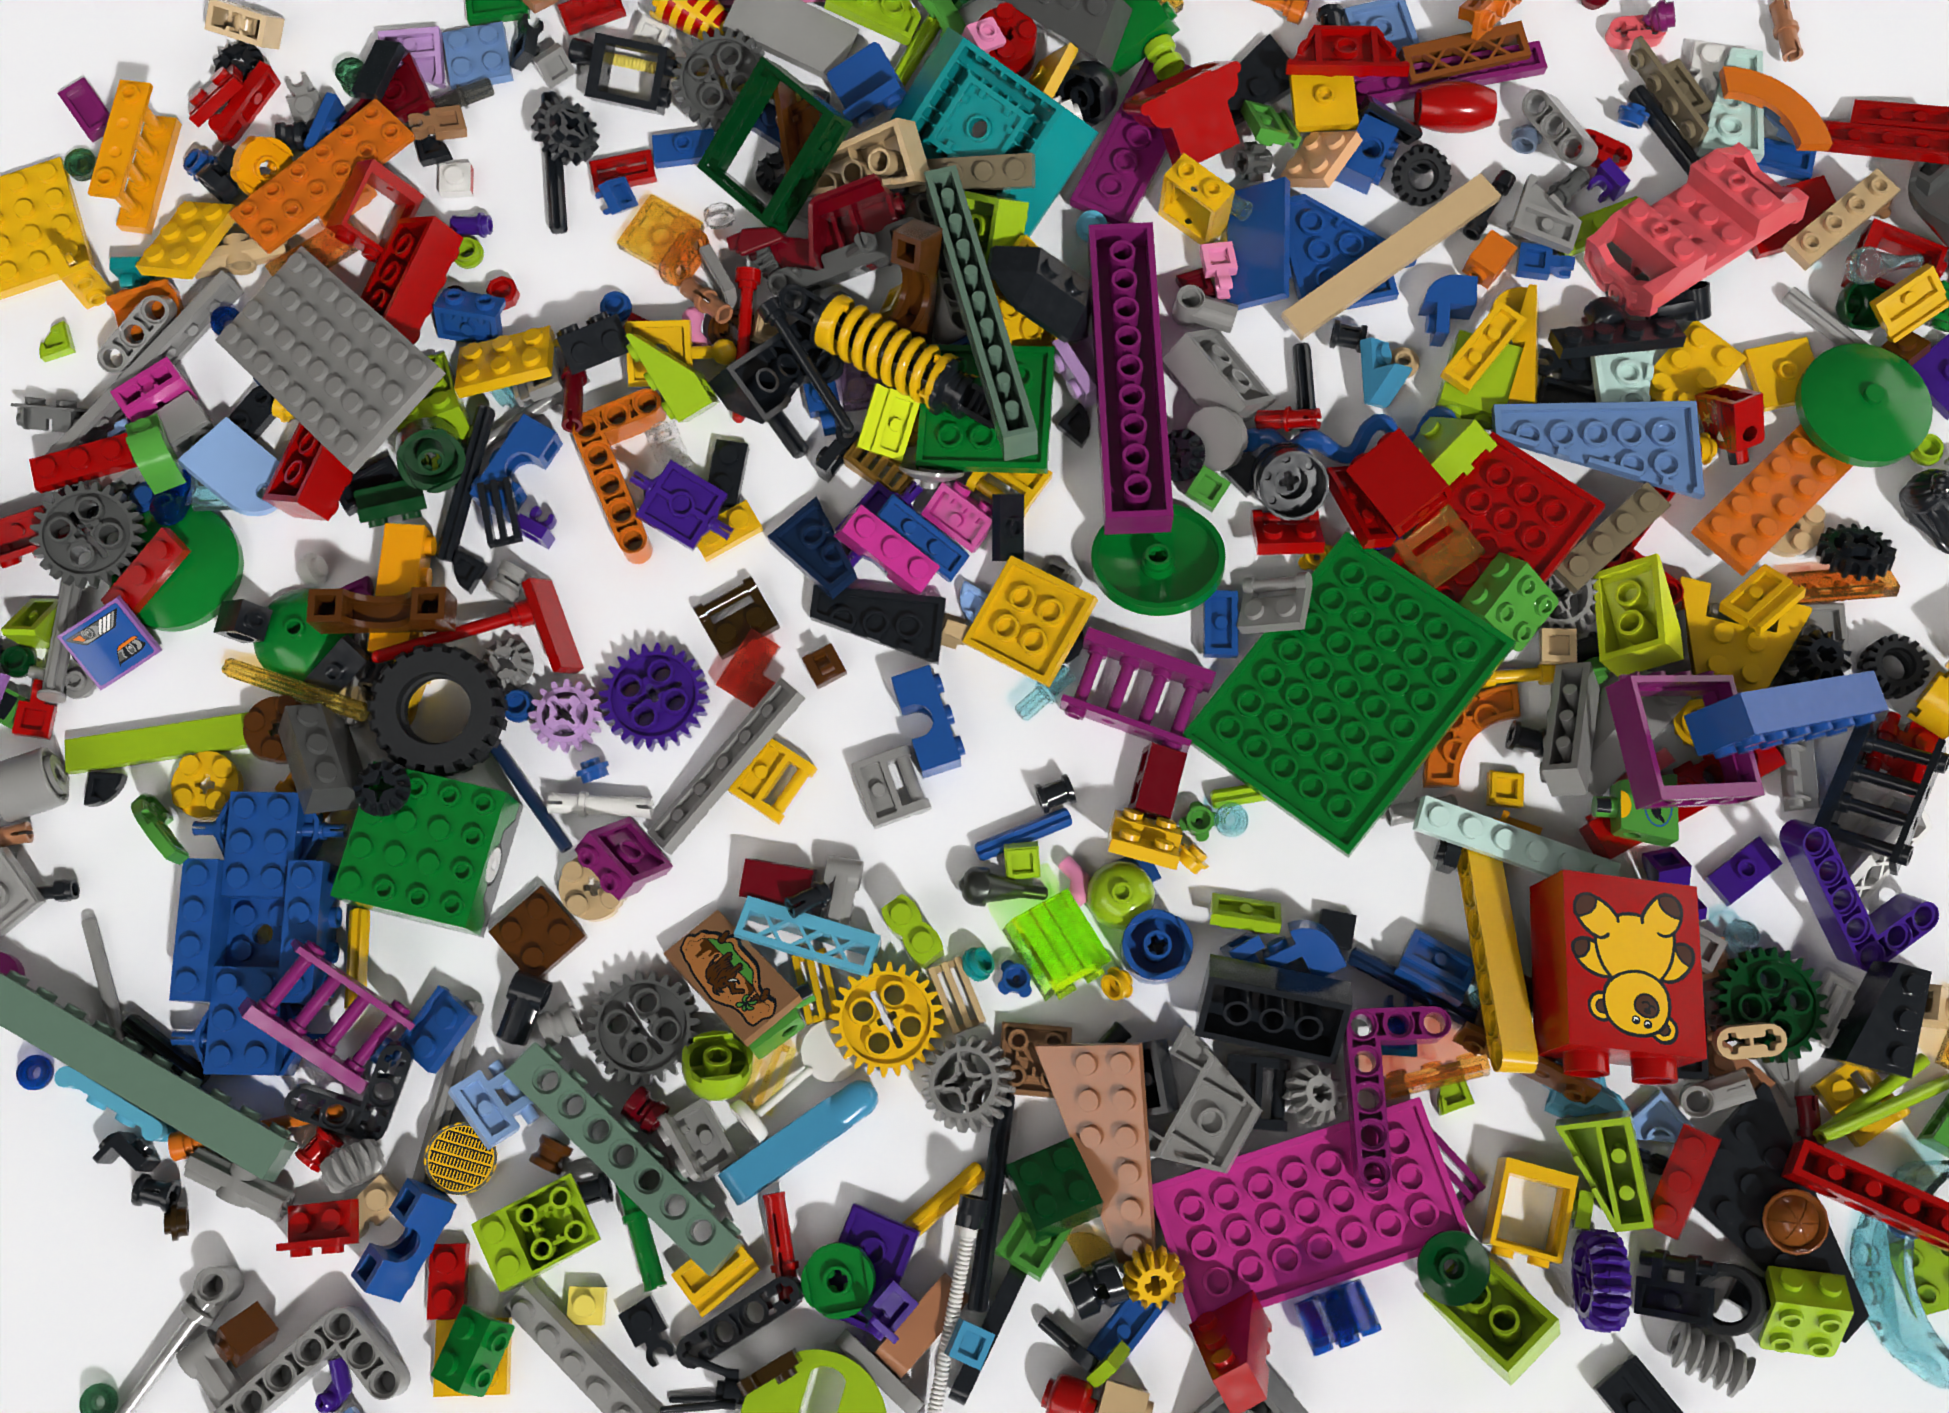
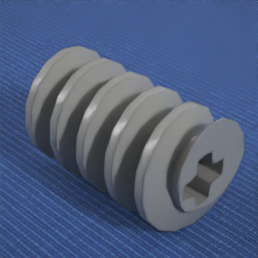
M1679 1322L1672 1331L1668 1341L1667 1351L1672 1355L1671 1366L1673 1368H1677L1682 1361H1685L1684 1372L1686 1375L1690 1376L1697 1368L1700 1369L1698 1380L1701 1383H1705L1710 1376H1713V1389L1718 1391L1725 1383L1728 1384L1726 1395L1730 1398H1733L1738 1391L1745 1388L1754 1373L1756 1366L1755 1357H1747L1746 1353L1740 1349L1733 1350L1732 1346L1727 1342L1719 1343L1718 1339L1712 1334L1705 1336L1704 1331L1698 1327L1691 1329L1689 1323Z

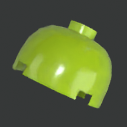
M1118 860L1104 864L1094 872L1088 883L1087 904L1089 911L1098 923L1110 929L1123 931L1135 916L1154 907L1155 889L1152 879L1143 868L1132 862Z
M712 1030L700 1033L693 1037L692 1044L688 1047L685 1045L682 1050L681 1070L688 1088L700 1098L709 1101L731 1099L741 1093L751 1078L753 1052L750 1046L746 1047L741 1041L734 1039L732 1032Z

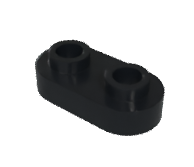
M259 385L251 390L228 418L237 426L243 420H246L245 425L239 428L256 441L276 419L272 415L274 397L262 385ZM267 396L266 401L259 403L263 397Z

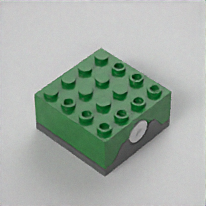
M403 768L411 782V792L408 801L399 811L384 817L370 815L363 811L360 806L358 807L330 896L353 907L365 908L370 911L484 938L523 806L504 791ZM382 777L379 785H373V787L369 788L376 791L380 799L384 790L395 787L384 783Z

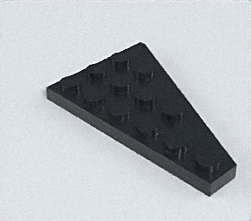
M1760 1082L1754 1089L1757 1099L1739 1104L1713 1133V1136L1722 1140L1693 1209L1764 1273L1768 1266L1845 1275L1854 1309V1314L1841 1341L1846 1343L1868 1319L1869 1314L1830 1224L1827 1237L1822 1245L1811 1253L1802 1255L1782 1252L1770 1242L1764 1232L1762 1222L1764 1207L1775 1194L1782 1190L1799 1189L1809 1192L1817 1199L1818 1197L1816 1192L1781 1177L1794 1142L1770 1087L1764 1082Z

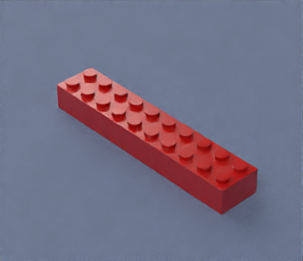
M436 216L399 218L360 298L411 343L415 344L420 337V329L426 317L433 310V302L438 291L446 283V274L460 253L459 247L464 238ZM299 422L262 500L294 518L329 521L337 512L339 499L344 489L350 484L353 473Z

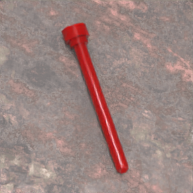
M737 267L735 271V282L738 284V289L741 290L736 360L750 352L754 291H757V285L761 284L762 272L754 267ZM732 412L734 422L742 423L744 421V416Z
M524 599L514 602L512 607L507 608V612L456 626V632H436L375 650L371 654V659L375 663H383L395 659V656L403 651L407 654L412 652L415 646L425 645L431 647L434 643L446 644L510 624L513 627L520 626V628L534 625L535 621L528 601Z

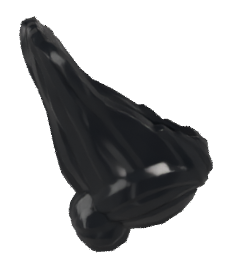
M1928 469L1917 473L1907 482L1906 486L1899 492V502L1909 522L1927 534L1939 550L1949 554V472L1940 469Z

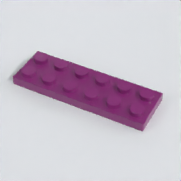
M1147 57L1070 198V206L1083 212L1089 210L1098 211L1111 224L1130 223L1168 152L1160 128L1141 126L1133 119L1132 115H1128L1122 110V105L1127 98L1162 81L1156 77L1153 71L1154 64L1149 62ZM1185 64V66H1184V68H1183L1182 71H1184V70H1186V69H1189V68H1192V67L1189 66V65H1187V64Z

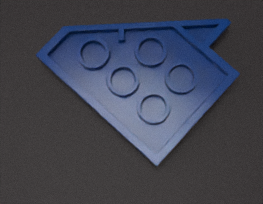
M1306 194L1291 196L1290 269L1298 300L1308 295L1386 239ZM1417 259L1405 268L1415 266ZM1394 276L1346 310L1397 300L1399 292Z

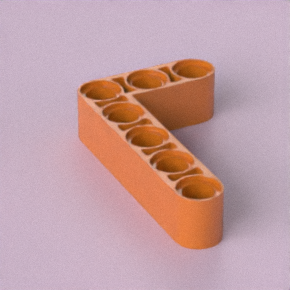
M649 388L638 390L583 412V428L579 432L575 431V422H573L572 434L616 541L626 559L632 564H643L648 561L652 556L653 547L643 522L635 516L638 511L611 446L654 429L665 421L667 414L661 405L662 399L657 391ZM656 405L652 411L643 412L646 406ZM626 417L622 423L613 424L616 418ZM595 429V432L592 435L587 437L583 436V433L586 430ZM607 457L602 464H594L597 458ZM612 484L619 485L614 492H605L608 486ZM621 513H631L625 521H617V517ZM633 541H643L638 549H628Z

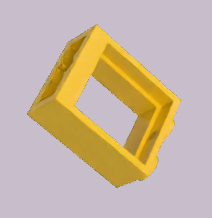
M1183 153L1164 175L1158 215L1198 244L1214 243L1227 228L1235 189ZM1194 187L1198 191L1194 192L1191 190V188ZM1189 219L1192 223L1187 224L1185 220Z
M1510 1157L1498 1158L1481 1244L1492 1246L1491 1254L1513 1259L1514 1253L1528 1256L1527 1264L1549 1269L1550 1263L1562 1264L1579 1176ZM1509 1176L1557 1189L1545 1250L1497 1237Z

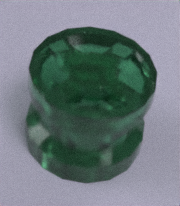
M354 57L341 60L336 65L335 76L344 92L350 97L357 98L351 92V89L364 64L361 60Z

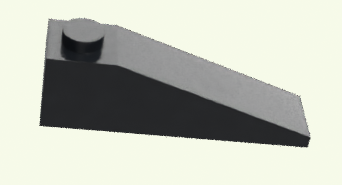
M797 320L790 327L815 363L823 349H817L810 343L811 326L801 320ZM777 333L728 365L710 380L708 384L727 410L764 424L789 405L792 400L791 397L796 389L801 386L806 374L781 335Z

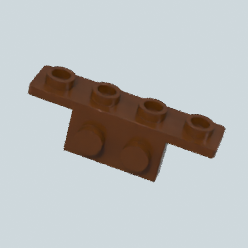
M780 81L772 96L775 100L777 113L775 120L780 133V152L784 160L785 177L821 118L822 113L804 99L797 102L796 93Z

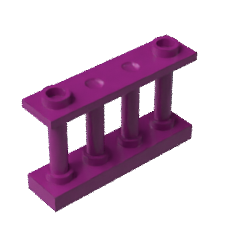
M1088 627L1083 642V649L1088 650V661L1074 698L1063 694L1060 709L1065 710V715L1073 719L1083 720L1085 717L1159 745L1187 753L1192 740L1182 736L1197 695L1202 693V691L1209 693L1216 672ZM1108 657L1120 661L1121 669L1106 709L1087 703V699L1102 660ZM1139 668L1150 672L1153 679L1138 720L1118 713L1133 672ZM1173 680L1183 684L1185 691L1170 732L1150 724L1165 683Z
M295 938L290 944L294 951L300 955L265 999L260 998L258 1002H255L247 996L238 1007L242 1018L361 1095L369 1084L363 1073L365 1071L364 1065L398 1022L409 1030L414 1028L415 1024L408 1016L411 1010L396 999L389 1003L323 957L326 952L312 941L307 940L303 944ZM311 964H314L329 976L294 1019L290 1018L287 1022L276 1015L278 1012L277 1006ZM342 983L358 994V996L324 1038L319 1037L317 1041H314L305 1035L308 1031L306 1027ZM370 1003L386 1013V1016L352 1058L348 1056L346 1060H343L334 1054L337 1051L335 1046Z

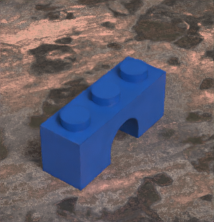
M523 414L519 421L514 422L510 426L507 438L502 446L493 451L489 459V465L483 474L478 475L474 479L469 494L476 504L480 506L477 483L489 484L490 480L502 481L504 477L509 476L513 483L517 510L519 511L528 496L521 485L513 481V475L519 467L525 464H534L546 470L563 445L557 432ZM505 489L499 490L505 521L511 523ZM489 492L491 513L496 515L492 492Z
M930 665L891 677L902 716L922 713L927 715L933 722L927 734L912 739L913 750L923 779L962 767L960 756L966 755L960 735L954 737L950 727L951 724L955 723L949 704L943 706L939 694L945 691L939 673L933 675Z
M407 1177L389 1208V1211L405 1227L403 1234L397 1241L386 1246L369 1242L351 1273V1277L365 1293L401 1303L407 1291L414 1284L415 1277L424 1261L432 1253L434 1244L445 1225L451 1220L457 1204L445 1192L435 1186Z

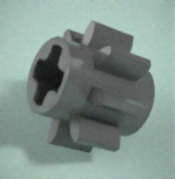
M1257 141L1244 142V150L1237 151L1234 156V169L1241 175V180L1249 179L1250 182L1263 181L1262 173H1270L1273 165L1272 153L1266 149V145L1258 144Z

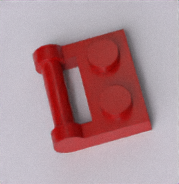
M1262 509L1251 510L1250 525L1257 555L1324 553L1325 540L1319 522L1318 510L1313 515L1302 520L1289 521L1276 517L1271 512L1262 513Z

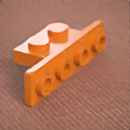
M1466 0L1459 6L1458 19L1468 21L1473 25L1471 39L1479 40L1486 32L1491 31L1497 22L1505 18L1508 12L1516 5H1519L1522 0Z

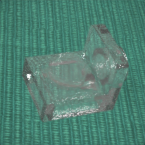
M674 420L658 422L650 430L644 432L661 473L670 459L684 468L693 466Z

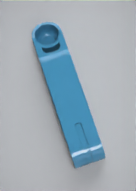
M856 1080L849 1083L724 1169L718 1177L729 1191L736 1205L739 1206L751 1199L870 1115L878 1104L876 1088L865 1080Z

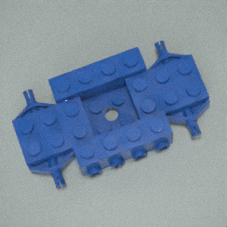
M231 791L229 800L214 822L194 821L192 824L196 828H205H192L194 836L213 835L216 838L224 860L188 858L183 862L169 1001L210 1004V1007L194 1031L174 1030L171 1034L172 1037H185V1039H171V1044L173 1046L192 1045L202 1065L203 1074L294 1076L302 1056L242 1018L238 1007L247 996L255 1002H258L260 998L265 999L300 956L290 944L295 938L303 944L310 940L326 952L323 957L332 964L338 961L340 949L338 942H336L337 928L342 923V909L339 907V900L330 896L339 866L326 861H316V858L327 837H347L348 833L344 831H348V825L346 823L329 824L325 822L322 813L304 815L297 792ZM269 925L273 930L272 938L266 944H261L257 937L258 931L262 926ZM311 964L277 1006L278 1012L276 1015L286 1022L290 1018L294 1019L301 1011L299 1005H306L329 975L314 964ZM336 991L332 994V996L328 999L324 1006L331 1005V998H334ZM308 1031L305 1034L314 1041L318 1040L319 1037L324 1038L326 1034Z

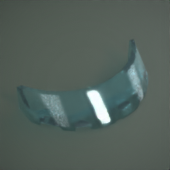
M1949 1160L1908 1161L1897 1167L1896 1171L1890 1176L1933 1195L1949 1178ZM1862 1213L1857 1229H1853L1851 1237L1850 1267L1854 1273L1853 1279L1869 1314L1867 1320L1881 1340L1879 1343L1893 1358H1896L1906 1368L1922 1378L1923 1381L1937 1388L1949 1389V1349L1929 1322L1916 1287L1913 1267L1915 1237Z

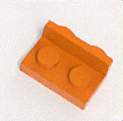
M168 279L152 280L146 285L133 289H123L116 294L107 296L106 302L114 311L119 327L141 300L151 295H165L171 298L177 306V317L184 310L180 292ZM155 301L152 305V313L158 319L164 316L165 308L162 303ZM135 325L131 329V336L135 341L143 340L144 332L141 327Z

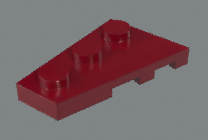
M410 53L402 59L404 64L395 72L382 100L379 101L403 124L408 122L409 114H423L429 108L436 106L416 60ZM360 99L339 120L340 124H343L372 100Z

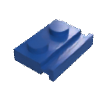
M1415 929L1407 942L1394 974L1458 1008L1464 1000V995L1470 986L1475 969L1473 958Z
M438 985L413 1019L414 1028L412 1030L407 1028L399 1038V1041H404L412 1047L414 1060L428 1073L433 1074L439 1071L478 1017L457 996L452 995L447 987Z

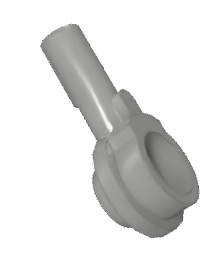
M35 665L29 668V678L44 679L45 668ZM81 666L70 668L67 671L63 693L72 699L87 698L93 694L96 684Z

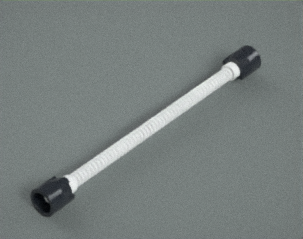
M960 1194L955 1225L960 1226L958 1233L960 1235V1244L958 1245L957 1259H955L956 1263L954 1264L956 1268L953 1270L955 1273H953L952 1287H950L951 1292H949L950 1297H948L949 1301L946 1307L948 1311L945 1312L947 1316L944 1318V1330L942 1331V1340H940L941 1344L939 1345L940 1349L937 1355L939 1359L936 1361L938 1364H936L935 1378L933 1379L934 1383L932 1384L933 1388H931L932 1393H930L931 1397L929 1398L930 1402L928 1403L927 1413H942L941 1409L943 1408L942 1404L944 1403L943 1399L945 1398L944 1394L946 1393L945 1389L948 1383L947 1375H949L948 1370H950L952 1357L947 1356L944 1352L958 1322V1317H960L959 1313L961 1312L960 1308L963 1302L961 1298L964 1297V1284L966 1283V1274H968L967 1270L970 1264L968 1260L971 1259L969 1255L972 1254V1241L977 1237L978 1229L984 1228L989 1199L977 1195Z

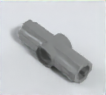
M198 1147L189 1156L184 1166L183 1176L215 1191V1195L221 1200L241 1208L248 1207L258 1214L270 1218V1220L281 1222L284 1216L288 1214V1206L294 1204L295 1192L274 1182L262 1180L209 1149Z

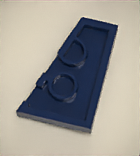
M817 496L767 536L770 544L832 599L858 579L841 543L834 537L835 532Z

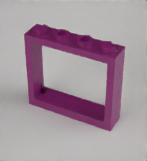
M1635 671L1631 674L1619 675V681L1605 687L1636 810L1738 805L1765 795L1754 751L1740 755L1737 752L1730 756L1719 758L1725 783L1666 786L1663 784L1641 697L1702 696L1704 706L1706 707L1738 694L1733 675H1714L1713 671H1706L1697 675H1692L1691 671L1677 672L1672 675H1666V671H1657L1647 675H1640L1639 671Z

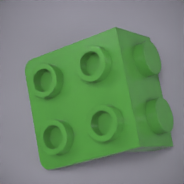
M1499 552L1468 590L1467 594L1459 602V605L1515 640L1516 644L1512 650L1520 652L1554 611L1559 600L1527 562Z

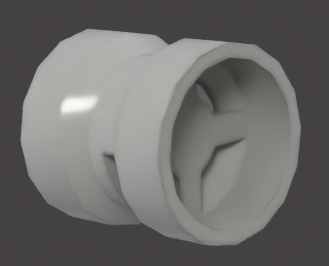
M502 560L497 568L498 574L496 578L489 581L485 590L501 601L513 605L519 598L522 582L529 577L531 578V575L519 566Z
M570 1001L560 1005L558 1010L554 1012V1015L546 1011L536 1016L540 1033L546 1045L549 1043L553 1047L560 1044L562 1035L574 1038L583 1034L579 1015Z

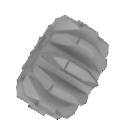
M1315 1064L1294 1070L1292 1073L1293 1077L1287 1079L1284 1083L1290 1091L1282 1096L1283 1099L1291 1103L1287 1112L1291 1114L1297 1112V1123L1304 1124L1308 1122L1310 1127H1318L1322 1123L1328 1124L1336 1119L1335 1114L1340 1113L1344 1109L1338 1101L1346 1095L1337 1089L1341 1079H1331V1069L1323 1068L1320 1070L1319 1066Z
M363 1139L325 1158L319 1166L323 1174L321 1177L325 1185H328L331 1193H343L381 1174L386 1167L383 1159L384 1154L374 1139Z

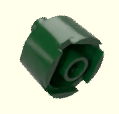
M425 417L413 420L396 437L395 453L398 471L409 486L425 490L429 493H439L452 488L458 483L465 467L466 456L459 433L440 417ZM431 452L433 454H436V456L434 458H430V456L426 453Z

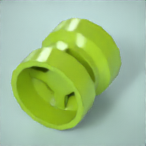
M1168 34L1155 37L1144 48L1148 61L1154 64L1153 71L1158 80H1164L1181 72L1185 66L1181 54L1175 51L1176 44Z

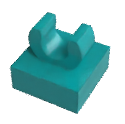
M141 257L110 258L109 270L119 279L121 288L133 289L143 286L142 283L155 280V276L141 275L135 267Z

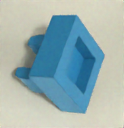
M959 1318L944 1354L981 1371L995 1334Z

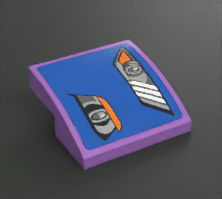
M120 595L57 636L100 691L163 650Z

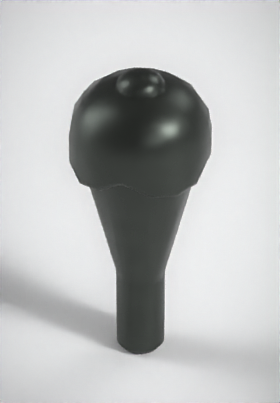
M988 867L968 869L958 884L963 899L973 906L985 907L986 903L1017 898L1046 900L1048 897L1047 887L1015 882L991 873Z

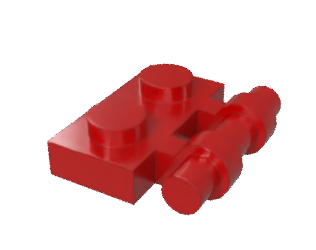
M1893 711L1887 712L1885 720L1881 721L1876 729V734H1878L1880 739L1933 753L1936 743L1940 738L1913 721L1906 724L1904 731L1900 730L1898 724L1902 716ZM1875 751L1872 754L1867 753L1865 756L1867 761L1866 768L1876 771L1883 769L1887 771L1886 774L1921 783L1927 766L1897 757L1892 758L1889 755Z

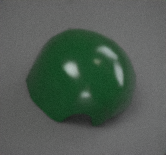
M1859 280L1848 283L1839 293L1835 306L1840 322L1848 328L1855 330L1879 328L1880 324L1869 302L1887 291V289L1878 287L1871 280Z

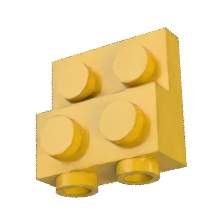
M1124 808L1123 811L1115 809L1108 832V852L1177 870L1180 860L1179 846L1183 835L1181 827L1176 826V821L1164 817H1157L1156 820L1143 817L1144 813L1132 808Z

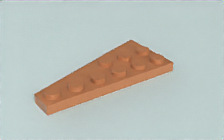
M1142 1042L1036 1045L1035 1049L1070 1138L1073 1137L1103 1200L1101 1219L1118 1263L1133 1261L1131 1255L1133 1250L1141 1254L1145 1253L1146 1244L1152 1247V1251H1156Z

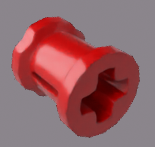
M317 1126L315 1128L316 1134L303 1149L299 1148L295 1152V1156L308 1168L319 1173L321 1171L319 1166L324 1159L329 1157L336 1148H341L344 1145V1141L335 1132Z

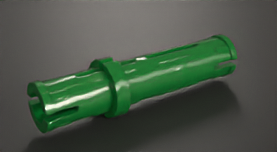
M615 1185L624 1212V1216L621 1218L622 1223L628 1227L644 1285V1292L666 1286L667 1281L664 1278L648 1220L649 1217Z

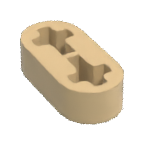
M1767 1022L1726 1025L1719 1027L1714 1032L1712 1046L1718 1055L1727 1059L1772 1057L1784 1051L1787 1046V1036L1781 1027ZM1765 1030H1768L1769 1034L1776 1036V1041L1770 1042V1048L1768 1049L1765 1044L1754 1043L1753 1038L1764 1037L1766 1035ZM1728 1033H1731L1732 1037L1744 1039L1745 1044L1734 1045L1733 1052H1731L1729 1048L1722 1045V1041L1727 1040L1729 1037Z

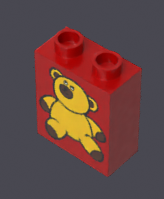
M1563 869L1529 887L1533 1026L1538 1056L1563 1059V1074L1580 1078L1609 1076V1064L1631 1066V1081L1643 1085H1670L1678 1083V1067L1707 1059L1697 886Z

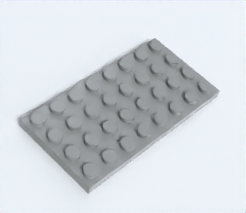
M300 246L287 259V262L266 282L265 286L244 306L243 310L215 339L222 348L354 474L446 374L303 246Z

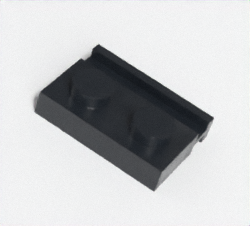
M1634 1354L1629 1355L1624 1363L1614 1368L1592 1388L1611 1413H1683L1646 1366Z

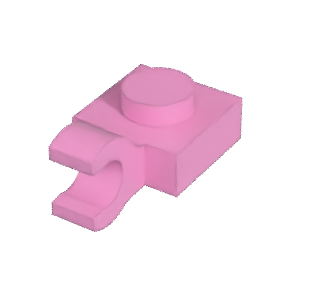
M1232 241L1201 244L1199 254L1205 278H1215V294L1217 299H1230L1229 289H1233L1231 276L1236 275L1238 270Z

